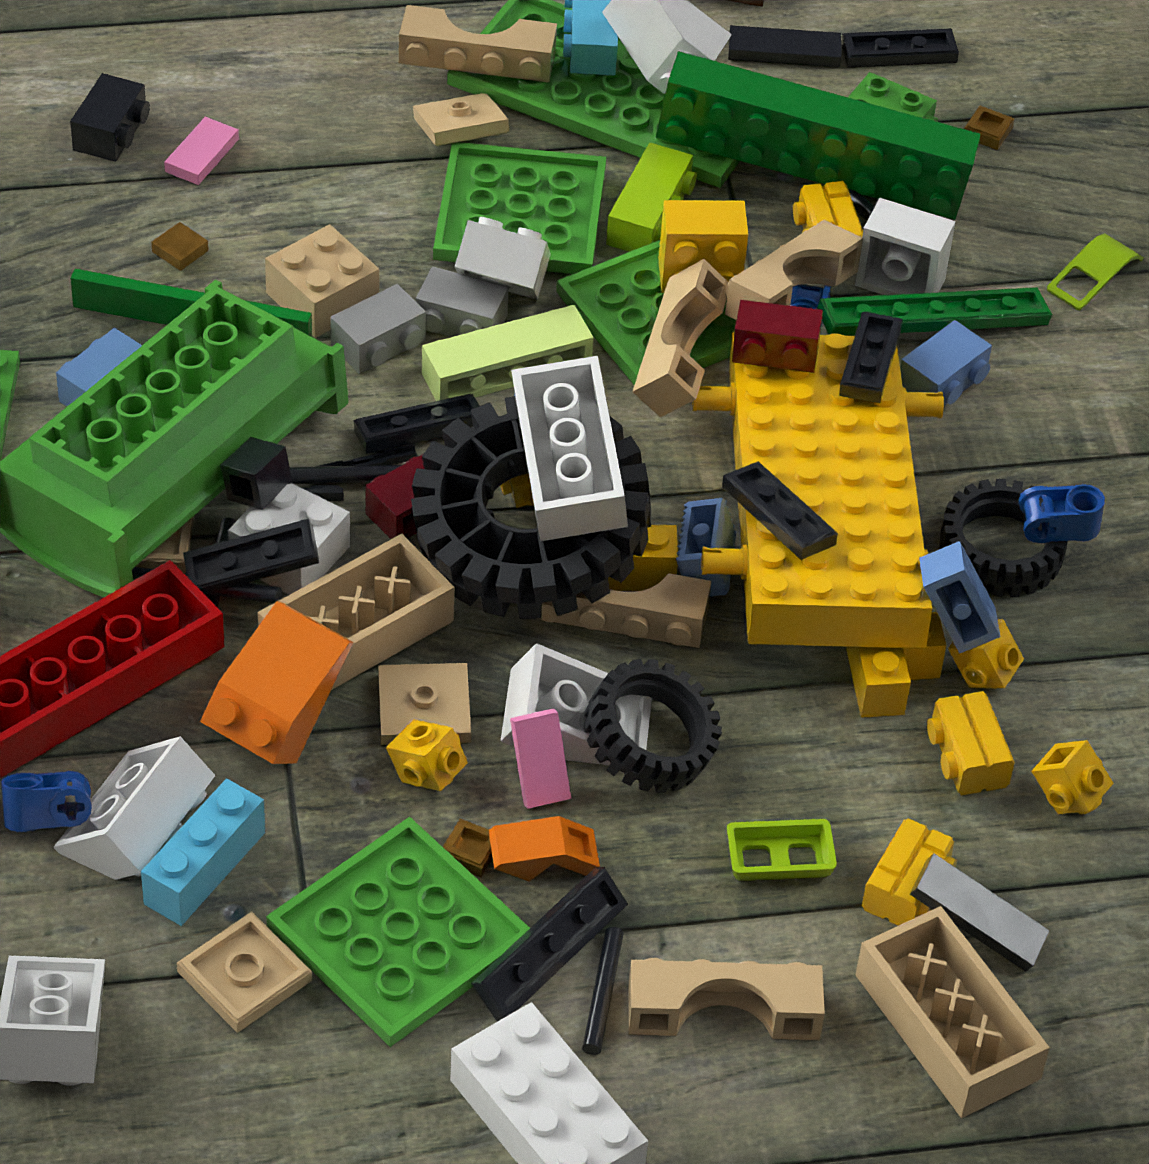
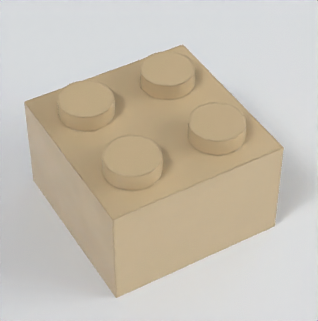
M330 224L265 258L266 293L281 307L312 313V336L314 338L331 330V316L379 293V268Z

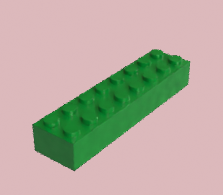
M678 51L667 83L656 138L822 184L844 181L848 189L855 190L862 195L886 199L914 209L956 220L973 168L981 134Z

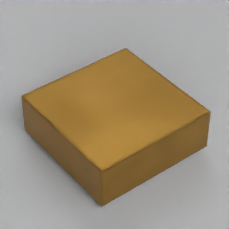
M979 106L964 129L980 133L979 144L998 150L1013 129L1014 118Z
M181 222L151 242L152 252L180 271L209 251L208 240Z
M460 818L443 848L471 874L482 878L493 859L489 830Z

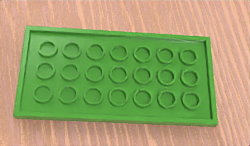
M508 0L480 33L493 34L502 32L513 26L519 19L557 23L556 53L549 82L454 70L447 72V84L474 95L480 93L488 94L497 104L641 158L649 142L693 155L692 171L697 173L696 179L721 188L740 162L739 160L656 138L665 94L646 80L619 37L615 75L570 73V57H563L564 34H571L564 32L565 9L572 10V8H564L563 4L553 0Z

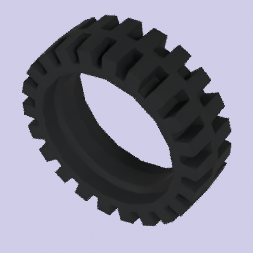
M989 479L980 481L978 488L973 483L965 486L963 493L958 491L953 496L952 501H949L941 524L939 549L960 541L985 589L987 587L993 588L992 596L1002 597L1004 590H1008L1011 598L1020 597L1022 588L1027 595L1036 593L1037 586L1041 589L1048 586L1050 579L1054 580L1058 575L1067 549L1068 541H1050L1044 543V549L1032 557L1007 560L994 558L980 552L966 540L963 528L977 518L1002 516L1014 518L1025 523L1026 516L1021 511L1018 500L1020 494L1025 490L1022 489L1023 482L1014 480L1012 487L1007 486L1006 479H996L995 486L991 485ZM1039 498V503H1040V506H1041V503L1043 502V499H1042V498ZM1040 523V526L1038 527V530H1039V531H1042L1041 523Z
M641 659L632 660L629 665L624 662L618 665L615 670L612 669L592 695L584 717L587 718L584 722V732L590 733L587 743L590 748L599 747L595 758L600 764L607 760L610 762L607 771L612 776H615L619 771L624 773L623 783L631 786L635 780H638L639 790L646 792L653 785L656 793H665L669 788L672 791H677L685 784L688 786L697 778L718 749L720 744L718 740L722 735V727L717 726L720 721V715L718 711H710L715 704L710 695L706 697L700 696L705 688L699 682L692 686L687 682L691 677L690 674L683 670L677 676L674 674L675 666L665 663L659 669L658 660L648 659L643 665ZM627 695L650 697L665 704L680 718L686 728L690 741L689 751L682 756L668 757L656 755L639 747L625 734L616 718V700Z

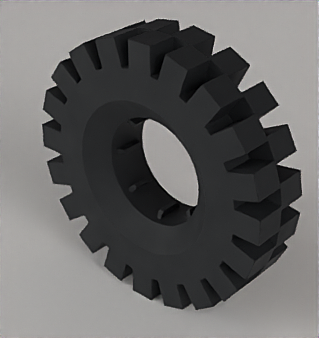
M515 396L505 398L507 414L498 416L490 402L472 409L473 427L470 428L459 418L454 420L442 430L445 445L432 441L422 455L424 469L416 468L412 483L414 498L411 499L422 554L455 587V598L471 606L481 596L483 611L505 617L510 603L517 604L519 619H542V603L552 601L556 615L560 616L578 610L576 594L582 592L592 604L609 594L608 577L622 583L634 569L633 555L642 557L649 540L647 527H651V500L646 464L642 463L641 451L632 436L624 438L622 425L609 416L625 495L628 527L540 541L538 528L518 529L506 526L494 518L492 510L486 509L489 499H493L494 491L499 486L514 477L528 474Z

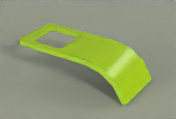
M1101 234L1088 243L1048 284L1047 291L1080 311L1125 265L1135 259L1142 261L1144 257L1109 235ZM1074 268H1077L1098 282L1082 300H1077L1057 287Z

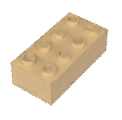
M400 534L279 601L354 642L331 689L333 690L453 622L455 587L403 534ZM275 603L258 612V626Z
M941 906L861 943L856 977L961 1119L1041 1080L1050 1047Z

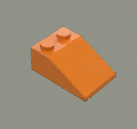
M276 601L219 680L200 722L272 764L297 763L354 642L283 602Z

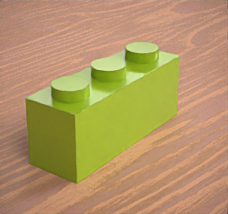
M649 142L608 215L606 245L630 252L660 240L664 200H684V195H691L694 189L697 173L692 171L693 155Z

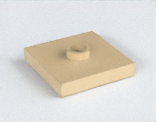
M485 93L413 106L414 119L436 146L509 132V119L490 96Z
M467 663L378 665L381 745H389L413 719L452 727L459 736L461 743H471Z
M250 912L177 962V972L237 1033L312 981V971L253 912Z

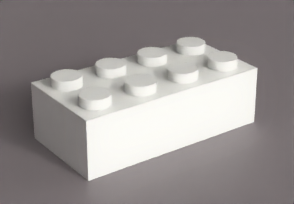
M598 356L511 370L540 541L628 527L625 495Z
M532 1002L451 1048L450 1081L518 1164L646 1163L648 1146L646 1137Z

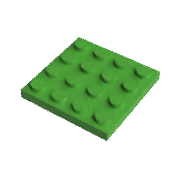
M462 142L452 143L433 247V260L456 262L468 220L478 222L479 217H485L503 223L502 228L510 232L517 233L519 228H526L541 233V239L547 241L551 253L546 271L575 274L592 267L607 157Z
M660 240L557 280V294L567 306L575 305L593 337L634 385L664 293H661L659 271ZM726 303L723 313L705 328L691 350L690 357L702 368L730 357L732 332L735 331L736 320L725 315Z
M411 817L399 823L266 916L267 927L389 1047H392L473 987L471 983L530 929L527 924Z

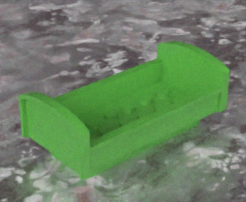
M214 280L205 288V295L0 461V533L32 559L70 583L101 597L111 594L132 582V569L225 489L220 464L250 437L277 444L315 410L328 414H337L348 405L344 346L336 343L333 347L322 343L294 328L291 324L223 290L222 282Z

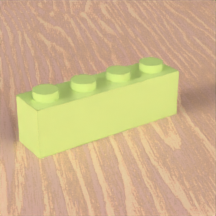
M575 305L424 344L422 345V376L436 401L470 393L476 398L514 387L511 372L513 369L592 357L594 337Z

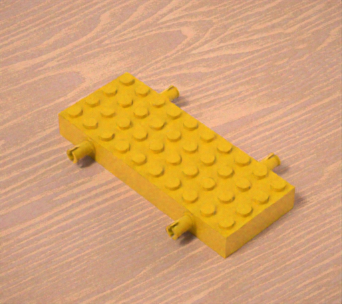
M732 332L729 362L730 386H700L696 400L692 401V411H729V415L732 416L736 470L759 461L838 533L835 546L801 560L738 502L741 549L707 548L703 546L701 574L741 575V579H744L748 644L926 649L932 603L923 587L919 558L927 555L928 550L924 549L907 417H937L942 419L944 396L943 392H906V388L902 386L897 347L881 403L839 396L841 380L855 336H844L841 334L820 335L815 373L732 363L734 332Z

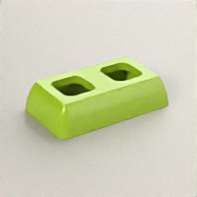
M826 819L732 822L727 825L732 872L738 881L825 878L831 875L837 866L831 825ZM810 847L815 852L816 864L791 865L788 850L790 848ZM750 849L767 850L771 866L745 867L743 851Z

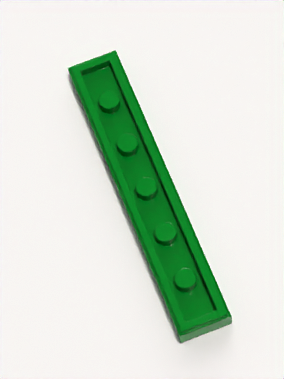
M74 269L70 278L72 301L75 308L168 325L205 295L204 292L81 269ZM246 301L312 337V313Z
M1038 287L823 298L819 300L817 309L823 310L822 322L828 334H841L844 336H855L862 312L903 319L901 333L940 331L954 320L968 329L1048 325L1052 317V313Z

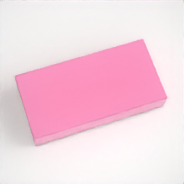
M204 117L164 162L165 172L199 185L239 140V129Z
M553 708L510 718L524 806L529 809L571 799L558 712Z

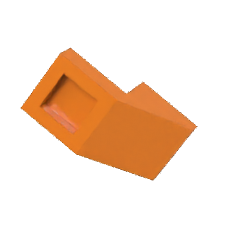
M561 816L495 825L489 829L494 869L528 882L552 864L585 876L595 867H600L594 829Z

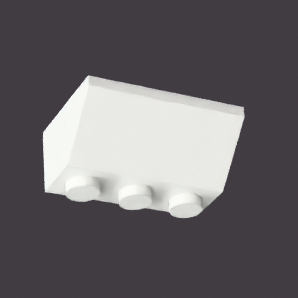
M181 736L130 750L91 798L92 809L87 821L79 826L69 827L55 844L54 849L59 854L115 880L133 875L140 877L141 870L182 827L180 822L188 811L196 808L207 795L205 789L213 780L215 774Z

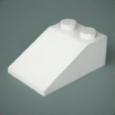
M611 0L602 12L646 80L664 94L678 51L715 61L732 35L687 0Z
M536 643L511 668L501 742L514 747L510 718L554 708L559 716L565 760L600 764L595 758L599 747L590 748L587 743L590 733L584 732V722L587 719L584 717L592 695L608 673ZM639 695L620 697L615 703L616 718L625 734L639 747L646 750L652 698ZM607 760L601 764L610 765V762Z
M9 955L0 1000V1080H9L17 1084H25L32 1081H50L67 1086L94 1083L105 959Z

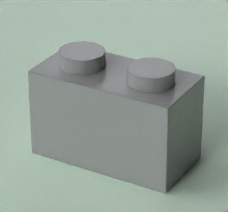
M432 266L416 296V302L426 311L427 331L454 337L503 324L508 315L509 287Z
M398 284L331 316V346L333 347L336 343L344 346L345 360L358 374L379 366L386 360L408 349H413L426 341V311Z

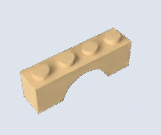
M407 5L399 32V64L549 82L556 53L557 23L519 19L513 26L502 32L476 34L456 27L448 19L444 9Z
M822 220L785 245L780 246L768 256L758 260L746 270L733 276L725 290L727 297L725 315L737 320L740 300L790 306L793 286L822 284L832 287L838 286L858 272L863 238L826 220Z
M705 259L669 278L632 391L659 417L696 400L705 370L690 357V353L701 333L714 319L723 313L727 300L725 290L728 281Z
M668 573L660 583L652 588L638 592H620L610 589L609 594L593 604L581 592L576 594L577 611L557 616L552 601L542 603V619L540 620L585 627L590 630L624 634L634 638H646L674 645L700 648L709 606L711 581Z
M659 958L631 960L628 985L629 1035L677 1036L682 1024L695 1012L711 1006L726 1005L737 1007L753 1014L764 1024L772 1039L820 1040L825 1015L822 965H806L800 962L760 964L755 961L727 963L711 962L705 959L694 961H664Z

